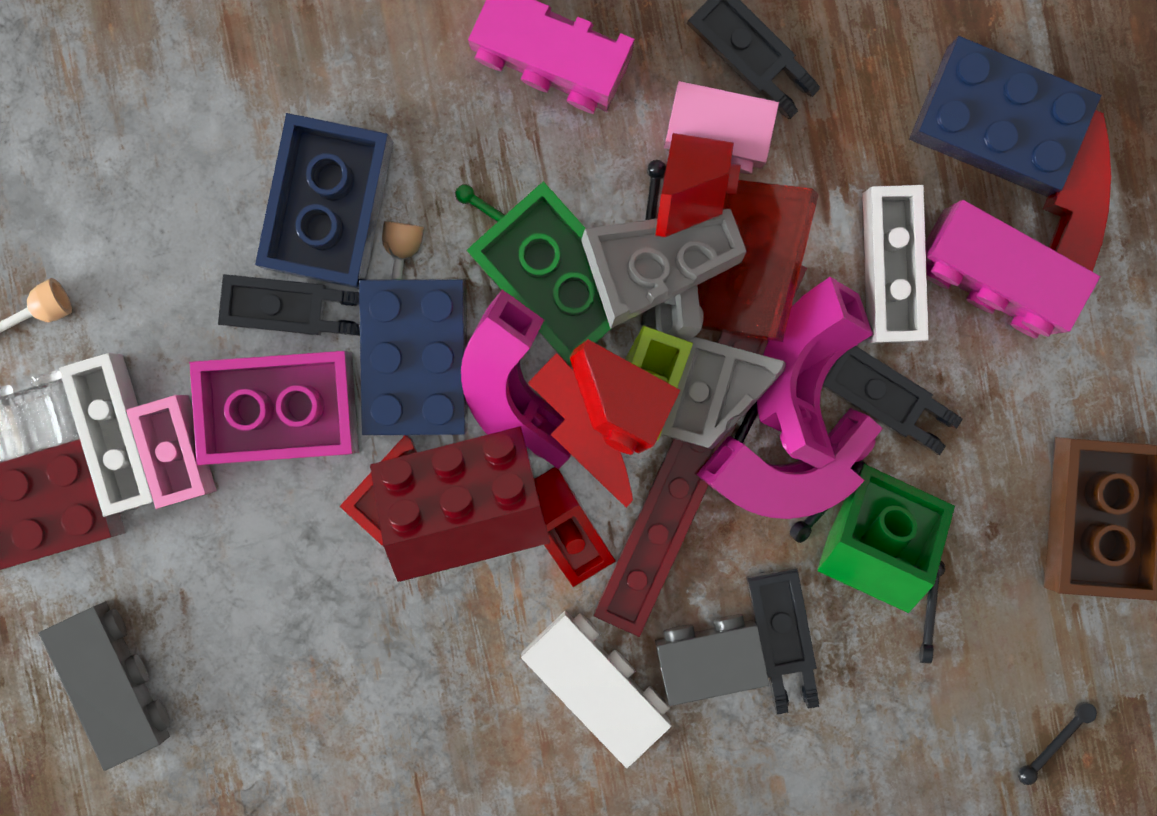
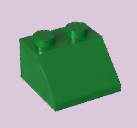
M864 464L858 475L865 481L845 499L829 531L817 571L909 613L935 584L955 505Z

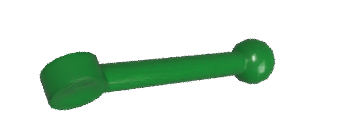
M462 184L456 189L455 197L459 203H470L497 222L505 216V214L477 197L470 185Z

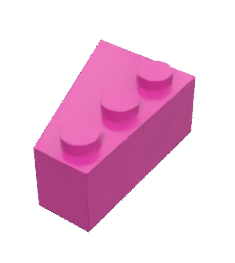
M486 0L468 38L470 49L477 52L474 59L481 64L497 71H502L504 65L523 73L520 80L525 84L546 93L549 91L550 86L569 94L566 100L569 104L594 114L596 107L605 112L608 111L632 59L635 39L620 33L617 41L593 31L594 24L580 17H577L574 22L552 12L549 5L536 0Z

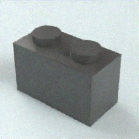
M737 614L713 620L714 628L694 631V626L690 624L664 630L665 638L655 640L669 706L770 686L756 623L753 620L744 621L743 614Z

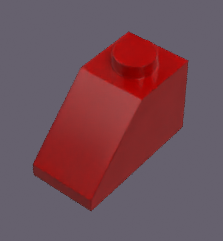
M677 133L672 134L655 236L667 237L722 215L725 195H736L741 168L740 164L731 163L733 142Z
M587 339L573 350L570 361L592 428L606 436L604 441L607 445L625 454L632 455L634 451L639 454L653 447L681 390Z
M553 467L539 477H536L535 481L550 543L544 546L572 587L616 562L561 471Z

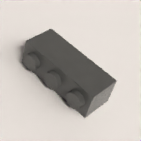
M106 601L38 632L103 771L159 746L170 737L167 730L170 727L168 713L159 700L153 701L145 684L149 681L146 667L137 654L131 655L123 638L127 636L125 623L116 609H109Z

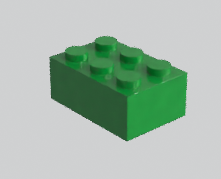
M543 181L466 251L501 290L503 289L544 319L539 333L571 367L570 356L576 347L587 339L597 344L613 328H610L581 241L586 228Z

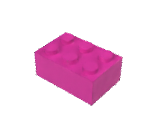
M961 200L942 211L925 241L927 280L945 289H949L951 284L969 293L966 300L970 304L990 314H993L995 309L1002 311L1013 318L1010 323L1013 328L1036 339L1039 334L1050 337L1051 334L1070 332L1101 277L965 200Z
M334 351L189 362L197 465L359 453L352 352Z

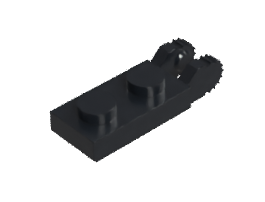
M707 0L687 21V25L757 94L762 92L767 100L779 102L777 111L786 118L791 119L798 112V109L793 100L772 82L782 70L785 71L789 79L794 82L801 92L806 93L810 97H813L820 90V86L815 79L794 59L796 55L741 0Z
M223 274L218 325L321 336V332L360 336V324H356L355 321L339 320L336 322L323 320L325 301L338 302L346 306L359 305V292L326 289V285Z
M857 346L845 352L833 364L822 386L895 433L905 438L908 436L937 455H941L946 445L937 436L930 432H925L915 425L923 410L936 417L937 421L947 427L957 429L963 420L956 413L932 399V393Z
M797 568L747 576L754 621L758 627L776 714L788 713L789 700L787 691L784 689L782 675L800 672L801 694L807 708L819 707L813 669H817Z

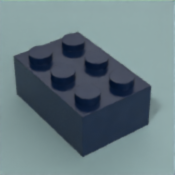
M958 36L944 53L909 140L1048 197L1062 191L1102 95Z
M286 113L255 265L270 271L359 289V280H365L394 144L391 137L387 133Z
M466 279L359 280L362 435H465L468 430V404L463 393L461 366L467 347Z

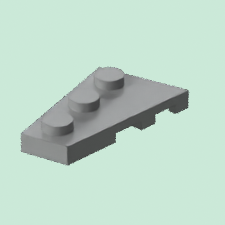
M724 209L722 215L667 237L655 236L657 219L586 228L581 241L610 328L741 263L747 251L731 209Z

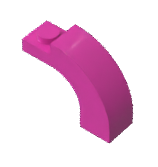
M832 277L827 278L803 295L788 310L775 328L763 356L784 361L786 367L778 379L757 400L760 422L782 432L780 440L786 452L792 458L802 460L818 469L836 460L820 409V396L824 380L830 368L845 352L873 335L860 295Z
M502 289L485 311L465 349L461 366L463 393L472 415L487 435L521 426L526 446L535 455L560 469L570 458L571 454L551 436V433L564 421V418L551 405L532 391L523 377L520 366V359L531 348L544 319Z
M850 408L828 434L836 460L821 469L802 460L786 465L765 463L745 444L728 436L696 475L734 504L757 515L779 519L811 516L837 505L851 495L865 481L851 467L855 462L863 460L872 451L876 442L875 438L883 428L870 416Z

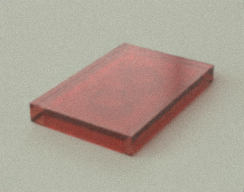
M739 180L736 195H725L723 210L731 209L747 252L741 263L697 285L699 306L703 310L702 329L783 342L819 196L814 189Z

